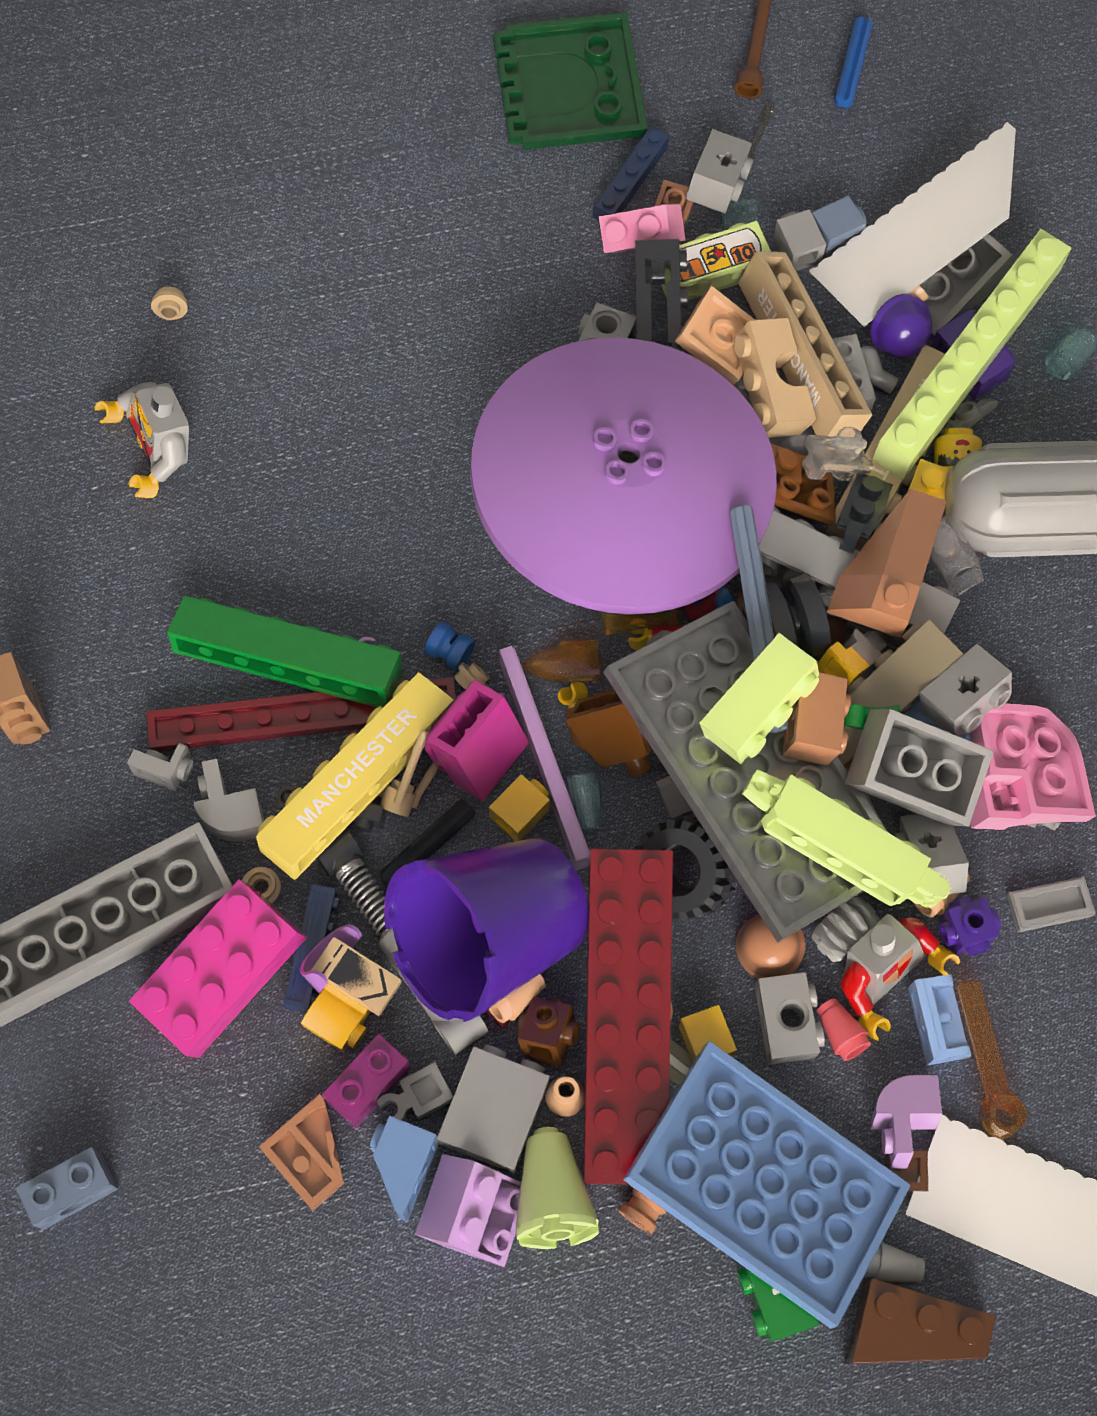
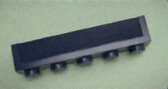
M650 126L595 203L593 218L599 220L600 216L622 213L661 156L668 149L670 135Z
M311 884L301 932L307 938L296 949L283 1004L287 1010L307 1013L319 996V993L315 992L316 989L300 973V967L310 951L323 938L334 931L335 921L332 920L334 911H338L340 905V897L337 896L336 888Z

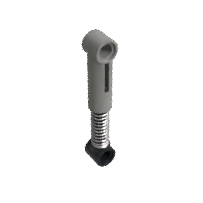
M345 828L316 859L331 879L333 877L338 878L337 880L341 881L340 884L345 885L344 890L349 891L348 895L353 896L352 901L357 902L356 907L360 908L361 913H365V919H369L368 924L372 925L373 930H377V936H381L378 943L379 947L404 980L392 952L398 950L393 928L386 929L385 896H382L384 891H379L380 885L375 886L376 880H371L372 874H367L368 869L364 867L362 861L364 857L363 852L350 832ZM416 997L433 1021V1025L454 1055L489 1032L480 1016L466 1022L458 1018L446 1020L430 1011Z

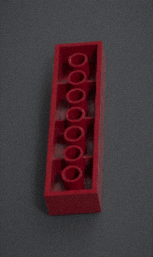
M590 849L583 1148L584 1184L629 1185L623 1179L669 1104L673 851Z

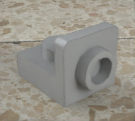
M179 743L170 762H168L169 759L165 755L157 751L147 750L146 753L133 749L127 764L133 775L176 791L180 781H186L193 767V760L187 745Z

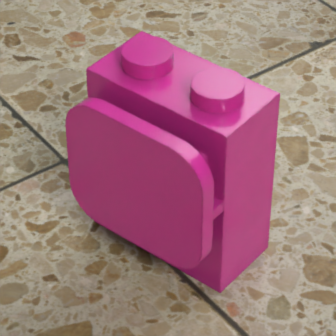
M474 680L456 698L431 729L425 741V750L436 768L447 773L454 785L483 802L526 748L529 741L505 697Z

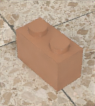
M819 672V682L815 689L805 698L800 696L791 707L793 711L788 718L789 728L784 732L782 756L828 766L839 754L844 752L847 745L848 732L843 730L844 718L850 709L851 696L846 694L848 679Z

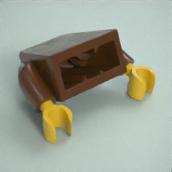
M574 682L571 684V688L565 687L559 690V701L569 707L566 710V722L569 726L573 744L593 756L602 767L624 763L631 777L641 776L651 768L646 755L650 753L652 747L614 689L587 697L588 690L585 684Z

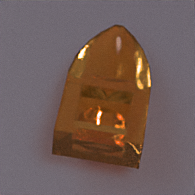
M598 640L560 641V646L545 649L531 656L523 663V668L531 674L549 681H599Z

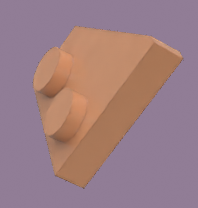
M320 1094L259 1146L312 1211L345 1183L326 1103Z

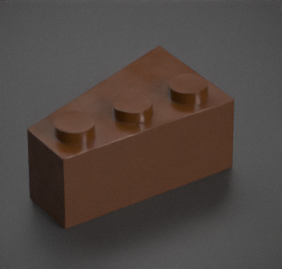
M872 1278L865 1281L845 1365L986 1359L996 1315Z

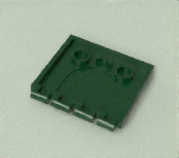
M627 12L505 25V31L493 34L495 56L498 59L496 63L500 87L503 88L501 96L504 115L507 118L505 122L509 144H522L523 150L639 138L643 137L647 132L648 128Z

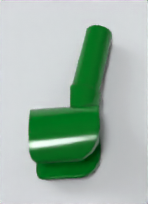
M857 704L851 705L847 716L844 718V726L863 729L869 710L892 709L901 713L900 705L875 708Z

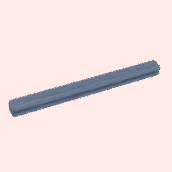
M739 505L730 511L755 660L774 639V632L753 508L750 505ZM788 720L779 728L774 726L769 733H780L789 728Z

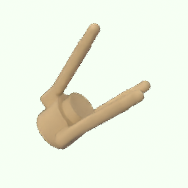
M420 731L402 780L393 779L391 786L388 784L378 794V796L382 797L379 806H382L383 809L409 817L411 808L417 809L421 796L438 769L432 763L414 791L415 786L411 785L410 782L421 755L427 731Z

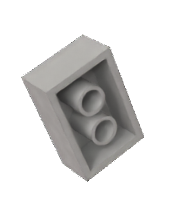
M892 709L869 710L844 785L943 824L969 827L994 751Z

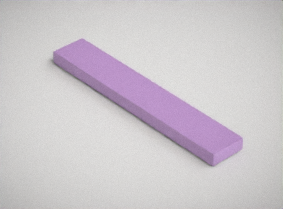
M512 646L500 649L499 659L503 674L529 741L543 784L549 793L548 797L571 861L576 871L586 868L589 864V849L516 650Z

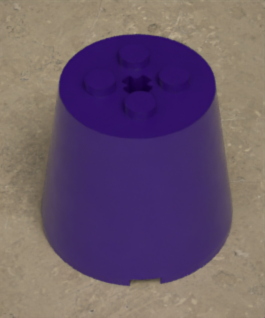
M531 838L419 860L402 866L394 873L388 884L384 902V918L386 929L393 928L398 948L397 951L392 952L404 980L415 996L439 1017L446 1020L458 1018L466 1022L480 1016L577 949L583 942L588 930L589 909L583 884L569 859L553 844L542 839Z

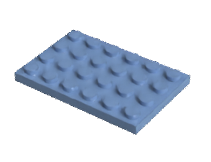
M710 1041L703 1045L623 1179L830 1329L839 1325L911 1186Z

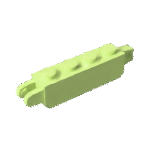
M756 770L748 780L742 794L765 812L761 819L765 832L889 906L897 905L908 898L916 904L920 903L921 907L931 908L950 894L951 884L948 883L945 877H941V874L928 867L931 858L921 853L916 845L908 841L899 840L886 832L885 828L878 822L864 819L851 811L850 807L843 801L831 799L819 792L808 780L790 775L783 781L760 770Z

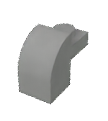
M212 759L202 762L204 775L197 776L202 799L205 800L193 803L203 825L211 834L226 841L239 842L256 838L258 829L264 822L261 802L256 788L227 794L223 772L218 760Z

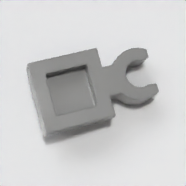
M436 1062L400 1080L399 1082L404 1090L403 1093L399 1095L387 1093L382 1095L377 1101L380 1108L390 1103L396 1104L398 1111L393 1117L404 1121L407 1112L414 1110L417 1118L421 1119L451 1103L453 1095Z

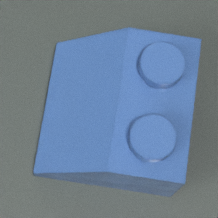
M389 1116L386 1125L378 1124L370 1147L373 1148V1157L395 1212L400 1220L408 1222L439 1143L436 1134Z

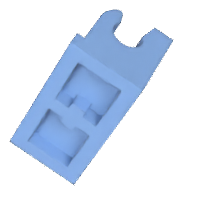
M952 975L917 979L908 987L926 1066L971 1057L970 1047L967 1045L953 989Z

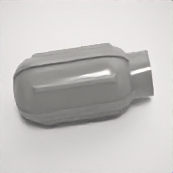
M1097 441L990 443L983 446L982 449L972 451L958 461L947 474L945 515L948 531L959 542L973 551L982 552L987 557L1097 554Z

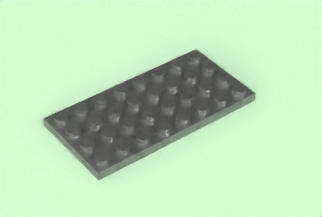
M732 601L610 664L603 673L777 943L864 890L764 831L761 819L765 812L742 794L748 780L756 770H760L783 781L790 775L808 780L816 787V790L831 799L843 801L850 807L851 811L864 819L876 821L882 826L883 824L861 791L844 785L848 772L838 757L826 766L782 756L785 732L783 731L780 733H768L765 736L766 743L760 752L753 758L748 756L740 764L704 736L700 721L754 661L748 622L735 602Z

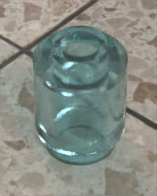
M1081 327L1065 332L1044 357L1048 373L1056 379H1073L1094 355L1096 347L1094 336L1088 330Z

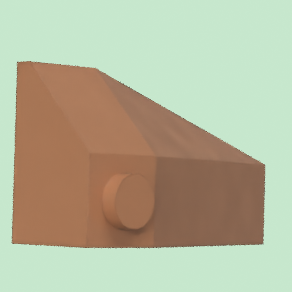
M910 489L841 573L827 613L901 638L910 620L947 501Z

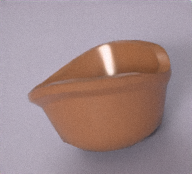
M756 915L746 921L740 928L735 942L736 954L743 968L756 979L789 975L795 972L803 959L805 938L800 929L777 943L761 916Z

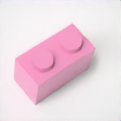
M681 204L661 205L599 217L604 253L635 249V240L679 239V242L686 241Z

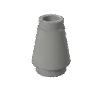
M881 1242L863 1277L873 1278L886 1283H921L925 1272V1261L923 1258L916 1257Z

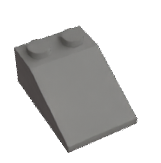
M989 233L920 284L929 296L924 303L931 313L933 324L931 333L934 336L938 329L969 309L972 310L987 298L1016 262L1014 256Z

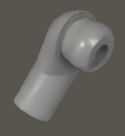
M861 347L871 384L890 394L898 378L882 369L879 355L873 347Z

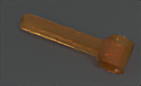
M967 980L958 984L957 990L986 1098L981 1101L983 1108L982 1126L989 1136L1005 1140L1013 1136L1024 1126L1027 1120V1110L1023 1102L1018 1099L1017 1093L1010 1092L981 983L978 980ZM996 1109H1004L1010 1113L1013 1119L1012 1126H1004L997 1120Z

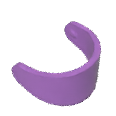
M344 925L328 934L304 959L300 967V973L318 993L326 986L328 979L322 972L318 970L311 971V969L333 937L353 949L362 937L361 931L354 925Z

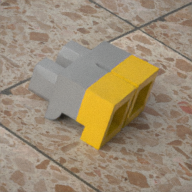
M856 628L843 646L836 642L828 648L817 663L818 671L848 679V688L859 677L863 676L866 679L875 667L874 663L887 646L886 642L872 629L862 634Z

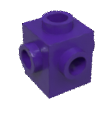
M967 896L949 903L950 909L939 919V930L945 945L950 947L951 952L955 955L968 953V956L972 957L992 949L990 944L1000 935L998 930L1001 928V923L994 907L988 906L986 898L972 901L971 896ZM969 918H971V920H972L973 925H974L975 928H973V927H971V926L969 925V923H968V919H969Z

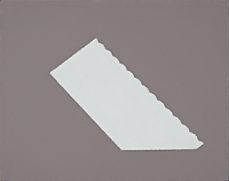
M1008 122L1005 123L1002 129L996 130L987 140L978 143L974 150L965 153L959 161L950 164L945 172L937 174L931 182L922 185L917 193L906 197L902 204L894 206L889 211V214L879 217L874 225L866 227L860 235L851 238L846 246L838 248L831 257L823 259L818 264V267L810 269L809 272L863 326L867 325L873 320L876 312L887 300L895 295L911 292L1009 218L1016 129Z
M942 1115L928 1150L929 1192L914 1191L905 1215L1097 1297V1180L1083 1178L1080 1173L1074 1170H1064L1061 1165L1055 1162H1045L1037 1154H1026L1018 1146H1008L999 1138L987 1137L980 1130L968 1129L965 1124L958 1121H949L946 1116Z

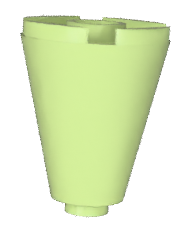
M555 1127L539 1128L534 1131L533 1136L526 1140L515 1231L519 1244L529 1248L551 1249L557 1248L556 1241L569 1238L570 1246L591 1240L599 1233V1221L567 1135L558 1132V1129Z

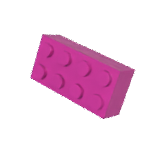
M239 879L135 993L129 1002L185 1056L199 1058L305 941L307 936L251 884Z

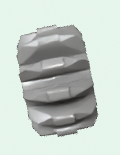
M853 897L833 910L815 927L812 939L817 943V948L824 956L827 955L832 962H838L847 957L850 948L873 928L880 919L869 903H866L861 897Z

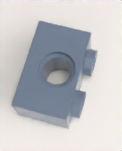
M90 1147L15 1189L32 1225L45 1230L118 1190V1187L101 1152Z

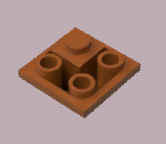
M771 444L776 466L777 483L774 507L832 526L836 522L833 466Z

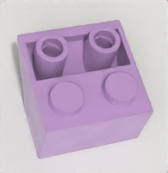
M442 1154L415 1235L449 1249L505 1267L516 1234L521 1182L476 1161Z

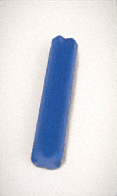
M860 16L854 21L834 99L837 107L848 109L853 104L873 25L872 20Z

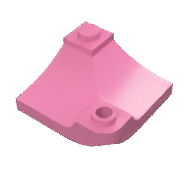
M1005 703L998 709H991L983 716L980 725L971 732V742L993 750L994 753L970 822L971 828L1004 830L1012 826L1034 823L1087 822L1096 816L1084 761L1077 739L1073 732L1051 710L1033 705Z

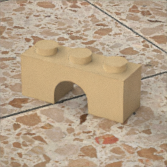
M789 319L749 320L734 336V349L736 355L740 358L744 373V386L749 391L753 409L761 420L768 438L801 435L817 420L807 385H789L779 377L776 368H782L798 352Z

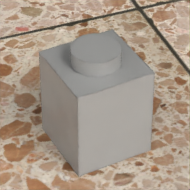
M810 209L799 213L789 212L776 221L773 235L774 243L779 252H786L795 271L819 264L822 261L826 242Z

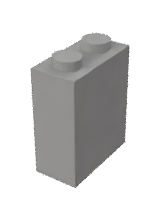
M484 1045L483 1050L473 1047L437 1137L438 1143L441 1146L514 1174L548 1087L550 1076L543 1074L545 1070L543 1066L532 1061L522 1059L521 1064L505 1059L507 1053L496 1047Z

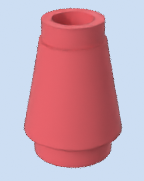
M836 998L825 1002L816 1010L834 1054L840 1055L844 1061L857 1057L871 1045L867 1038L869 1032Z

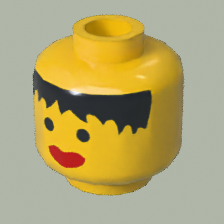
M945 429L944 434L937 437L934 442V464L951 469L958 461L972 451L982 449V440L980 437L973 435L972 429Z

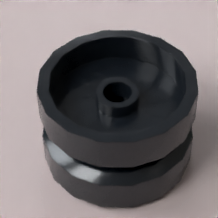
M806 573L787 577L781 589L775 583H766L774 638L780 633L812 658L823 656L830 647V630L825 607L812 578Z

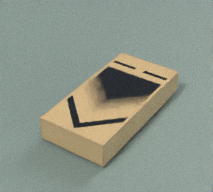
M335 937L332 938L311 969V971L318 970L322 972L328 979L327 984L378 1016L381 1015L402 983L400 978Z

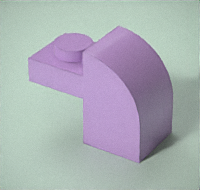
M910 1075L897 1078L890 1082L879 1095L872 1114L870 1127L871 1130H882L883 1154H889L891 1168H908L913 1155L911 1130H936L942 1116L938 1075Z

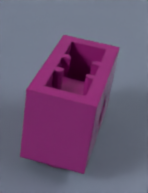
M378 1034L327 1088L322 1096L338 1114L356 1129L378 1105V1099L382 1095L389 1093L411 1069L409 1061Z

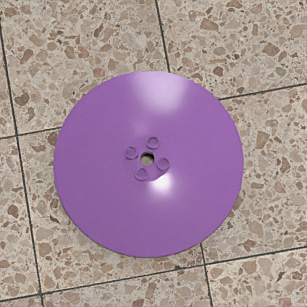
M596 338L577 341L545 352L524 364L498 388L489 400L478 423L471 453L470 477L476 510L487 534L504 558L524 577L548 593L572 604L608 613L645 614L672 610L691 604L721 588L740 572L730 511L739 505H750L753 508L760 545L769 525L775 504L777 483L774 454L762 422L750 403L735 386L709 365L675 348L639 339ZM622 451H630L637 456L638 460L634 463H625L620 460L618 454Z

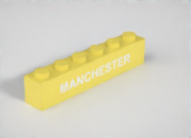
M419 672L410 681H403L396 688L393 699L384 708L382 706L377 707L368 717L367 725L358 734H350L342 743L340 752L331 761L325 760L315 770L313 779L303 789L299 787L294 790L288 797L285 807L276 816L271 815L264 820L256 835L260 852L292 879L296 880L407 766L420 731H427L428 736L431 729L452 705L454 700Z

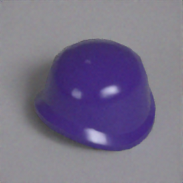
M911 294L895 295L887 300L876 312L870 328L871 339L877 348L900 358L915 356L930 341L933 326L931 313L927 305L920 298Z

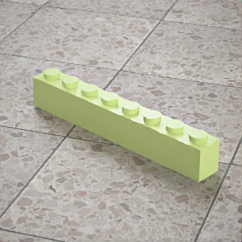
M1042 229L1038 231L881 438L872 459L873 461L902 480L905 479L1061 271L1071 250L1070 246Z

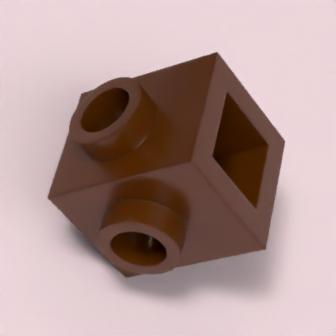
M533 997L528 1011L524 1010L518 1024L519 1035L517 1039L524 1058L562 1067L570 1045L574 1046L578 1040L580 1024L576 1022L572 1006L565 1001L554 997L548 999Z

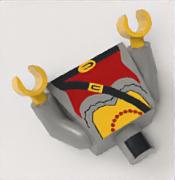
M144 382L120 394L117 397L118 401L97 402L95 410H106V417L100 423H118L123 419L124 411L127 412L126 417L151 471L149 476L133 475L129 481V486L140 488L135 497L154 498L158 493V482H164L181 465L186 464L188 461L189 424L170 384L163 383L158 385L155 382Z

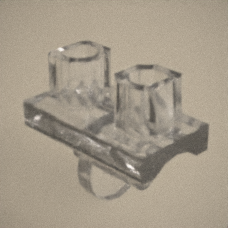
M843 427L839 430L837 436L809 435L804 441L809 454L802 461V466L810 479L821 480L826 472H832L833 476L838 480L849 481L855 473L870 474L876 467L874 462L865 456L864 449L867 442L862 438L861 432L855 427Z

